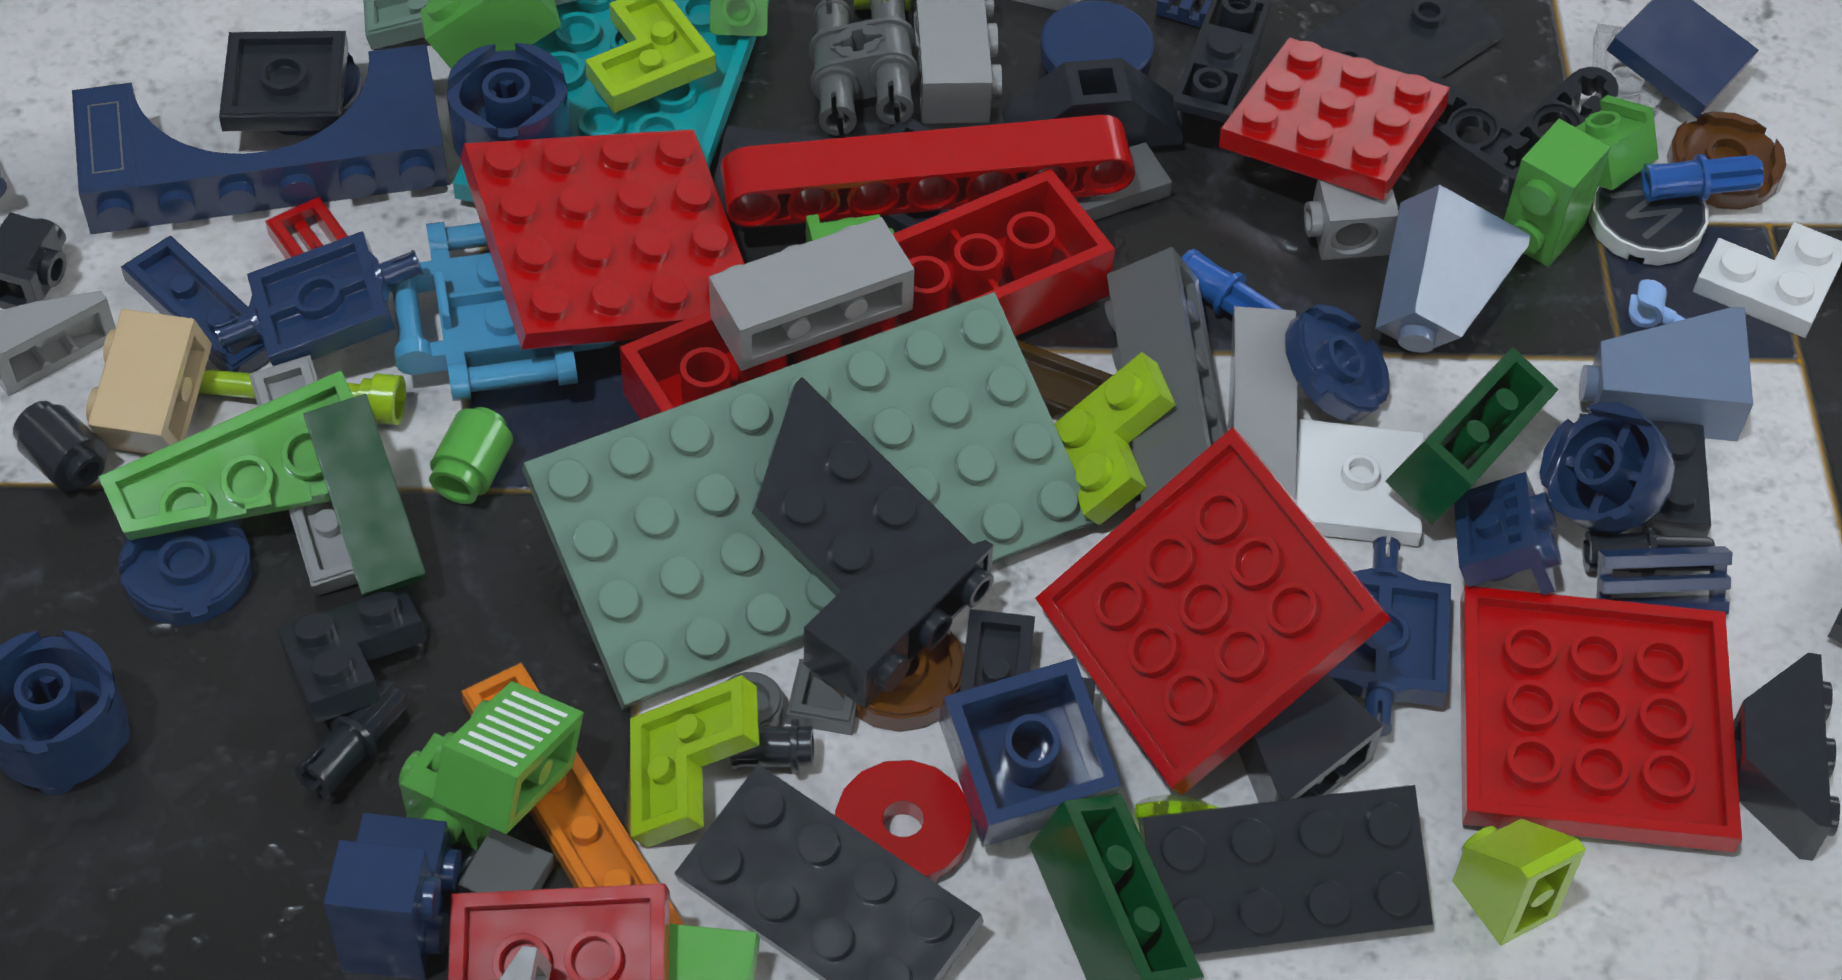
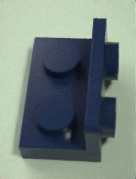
M1526 472L1469 489L1454 503L1459 569L1467 587L1486 581H1501L1509 578L1516 572L1531 568L1542 595L1556 592L1553 568L1562 565L1559 547L1552 532L1553 529L1557 528V521L1547 493L1535 494Z

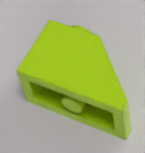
M1519 819L1499 830L1495 826H1488L1473 834L1463 844L1461 848L1463 853L1452 881L1499 945L1502 946L1557 916L1586 848L1576 837L1524 819Z

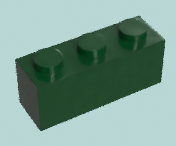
M1512 347L1460 400L1385 482L1425 520L1433 525L1474 485L1559 389Z
M1122 794L1063 801L1030 843L1029 847L1086 980H1202L1204 975Z

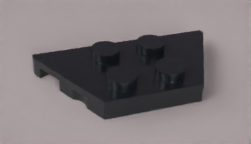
M803 377L795 383L791 390L786 412L779 433L776 436L766 473L751 513L835 596L849 584L973 544Z

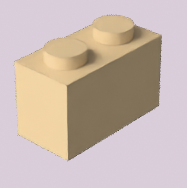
M121 308L116 329L109 331L104 342L103 358L105 366L99 386L91 390L86 405L87 425L106 443L107 448L151 454L186 438L212 343L195 319Z

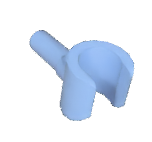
M1645 279L1640 281L1637 295H1631L1629 316L1632 323L1639 327L1649 328L1658 324L1665 325L1684 320L1685 318L1665 306L1666 288L1655 280Z

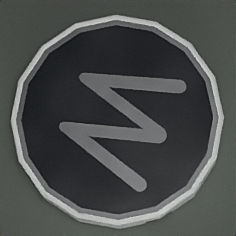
M1641 171L1613 190L1598 186L1589 212V224L1597 240L1612 253L1627 260L1630 254L1645 258L1643 264L1656 266L1679 262L1694 253L1709 223L1708 205L1705 201H1699L1696 196L1647 202L1642 193Z

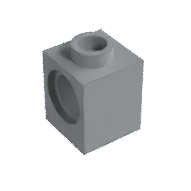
M1317 179L1313 201L1306 202L1304 207L1305 230L1308 237H1316L1321 260L1390 255L1399 210L1393 189L1390 190L1383 201Z

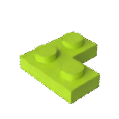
M616 0L609 3L610 20L628 43L585 60L587 78L613 113L716 72V54L673 0Z
M1143 352L1138 354L1054 423L1075 469L1076 480L1081 485L1078 502L1083 515L1098 525H1101L1147 488L1128 443L1176 406L1157 362Z
M740 675L630 718L632 839L649 848L704 827L702 767L759 746L756 685Z

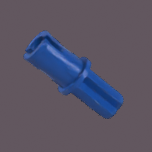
M1696 154L1691 161L1644 164V168L1641 170L1642 193L1647 202L1696 196L1699 201H1707L1710 194L1755 190L1760 188L1764 181L1762 160L1754 155L1707 159L1705 154Z
M1196 249L1189 250L1182 257L1183 261L1199 280L1201 297L1213 306L1212 309L1216 315L1223 316L1227 312L1233 316L1234 306L1283 310L1280 306L1246 285L1247 278L1244 274L1240 272L1232 274L1212 262L1211 259Z

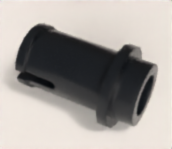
M792 719L791 726L758 727L759 746L730 756L732 770L755 768L759 764L762 767H791L793 774H800L801 767L814 766L813 726H800L799 719Z

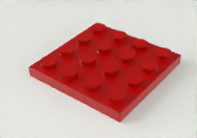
M694 129L464 143L460 160L521 350L640 339L710 310L709 276L723 272L734 265H744Z
M1234 427L1230 428L1035 597L1168 785L1182 796L1391 620L1390 616L1256 451Z
M1464 586L1460 598L1462 824L1503 828L1519 819H1524L1570 836L1736 852L1742 841L1726 613L1724 611Z

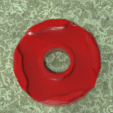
M913 760L884 761L861 771L843 789L835 810V816L935 883H937L938 877L946 874L950 869L952 872L963 861L971 839L970 811L965 796L957 782L937 767ZM904 814L917 819L922 827L911 836L900 837L890 833L884 824L889 818Z

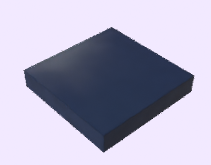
M1651 0L1614 37L1606 49L1610 54L1695 118H1698L1746 68L1759 51V49L1693 0Z

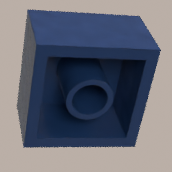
M1075 658L944 697L939 723L982 848L1041 830L1063 801L1118 794L1121 782Z

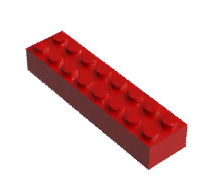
M1048 169L893 234L915 269L913 310L742 371L710 317V310L621 346L623 394L640 420L992 292H995L1013 334L1017 336L1109 296L1107 274L1111 273L1113 269L1115 248L1052 169Z

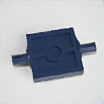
M361 231L248 273L247 276L252 292L249 312L221 323H215V331L224 349L259 336L260 340L265 344L267 356L272 366L308 355L314 360L394 330L395 327L387 303L390 293L389 286L418 275H424L415 250L379 263L372 253L371 246L364 232Z
M1387 536L1378 537L1373 541V567L1353 572L1390 616L1391 620L1327 673L1347 693L1365 699V709L1383 725L1380 737L1387 736L1392 732V702H1408L1443 707L1448 693L1451 584L1418 580L1403 572H1399L1400 542L1396 538L1391 537L1386 553Z

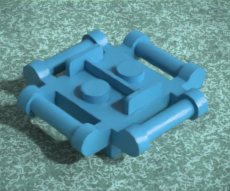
M444 221L426 224L431 261L420 262L424 275H418L389 286V291L393 295L399 342L394 348L397 369L408 375L448 370L452 401L471 399V392L558 380L559 386L577 384L574 352L605 348L616 343V341L521 350L491 254L484 253L450 258L449 251L488 246L481 223L445 227ZM436 290L443 340L429 342L423 335L417 293Z

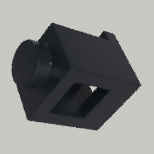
M10 212L1 224L0 308L8 309L45 300V296L51 287H55L61 282L66 270V256L62 251V246L67 238L65 232L54 222L43 218L33 219Z

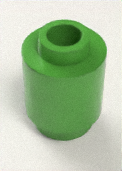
M484 407L462 409L456 413L430 461L432 473L429 477V482L437 493L456 503L471 504L475 502L478 495H483L488 491L513 443V435L503 417L495 411Z

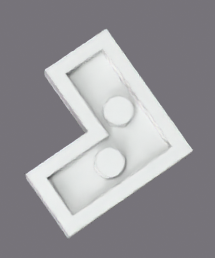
M1794 222L1776 259L1773 260L1718 238L1697 279L1693 292L1728 307L1745 308V314L1806 338L1841 266L1842 241Z

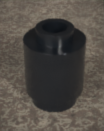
M39 401L27 407L16 419L13 426V436L17 441L19 452L60 490L74 491L79 488L88 487L102 475L108 456L106 443L65 406L53 404L49 401Z

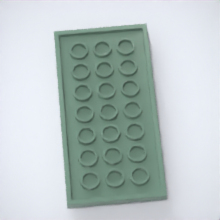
M995 292L524 462L522 471L622 710L804 639V627L836 597L751 513L766 473L776 436L779 433L786 412L791 390L801 377L824 397L970 542L974 544L987 540L993 544L992 564L1089 527L1094 523L1083 515L1078 502L1081 485L1076 480L1075 469Z

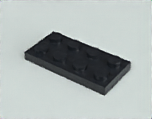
M759 764L756 765L674 873L678 881L749 931L757 932L763 941L819 980H942L984 922L980 912Z
M1415 785L1138 817L1140 836L1194 955L1433 925Z

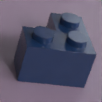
M363 813L357 840H339L323 906L342 971L426 980L431 955H442L446 944L448 914L447 912H441L445 891L455 892L457 890L461 873V850L452 849L447 821Z

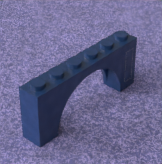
M427 44L369 51L368 74L364 86L352 106L338 120L306 140L283 148L257 153L212 152L186 145L171 138L159 130L144 115L137 103L132 82L72 90L78 191L90 234L118 232L127 229L297 207L317 197H320L324 203L449 185Z

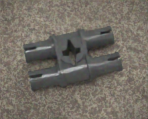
M822 0L814 10L817 33L812 37L809 44V56L814 63V71L810 77L811 90L820 100L819 125L822 130L831 135H839L838 119L843 118L844 133H849L857 123L854 101L877 97L876 114L883 122L896 124V107H899L901 123L906 122L914 112L911 86L918 76V66L912 56V48L915 44V31L911 24L905 20V0H887V3H883V0H869L872 19L851 24L849 21L851 18L850 8L843 0H831L832 13L828 14L827 2Z

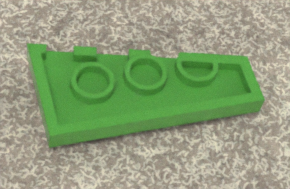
M342 371L333 373L99 476V480L126 538L134 540L330 502L329 492L303 413L354 397Z

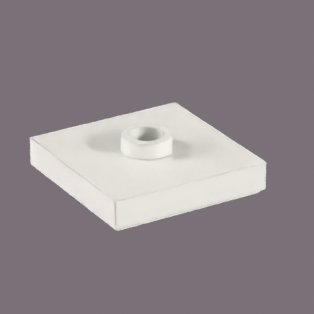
M1299 419L1297 425L1295 501L1324 536L1374 541L1378 537L1387 536L1386 543H1389L1390 538L1394 537L1401 545L1418 546L1422 535V516L1385 481L1423 441V433Z

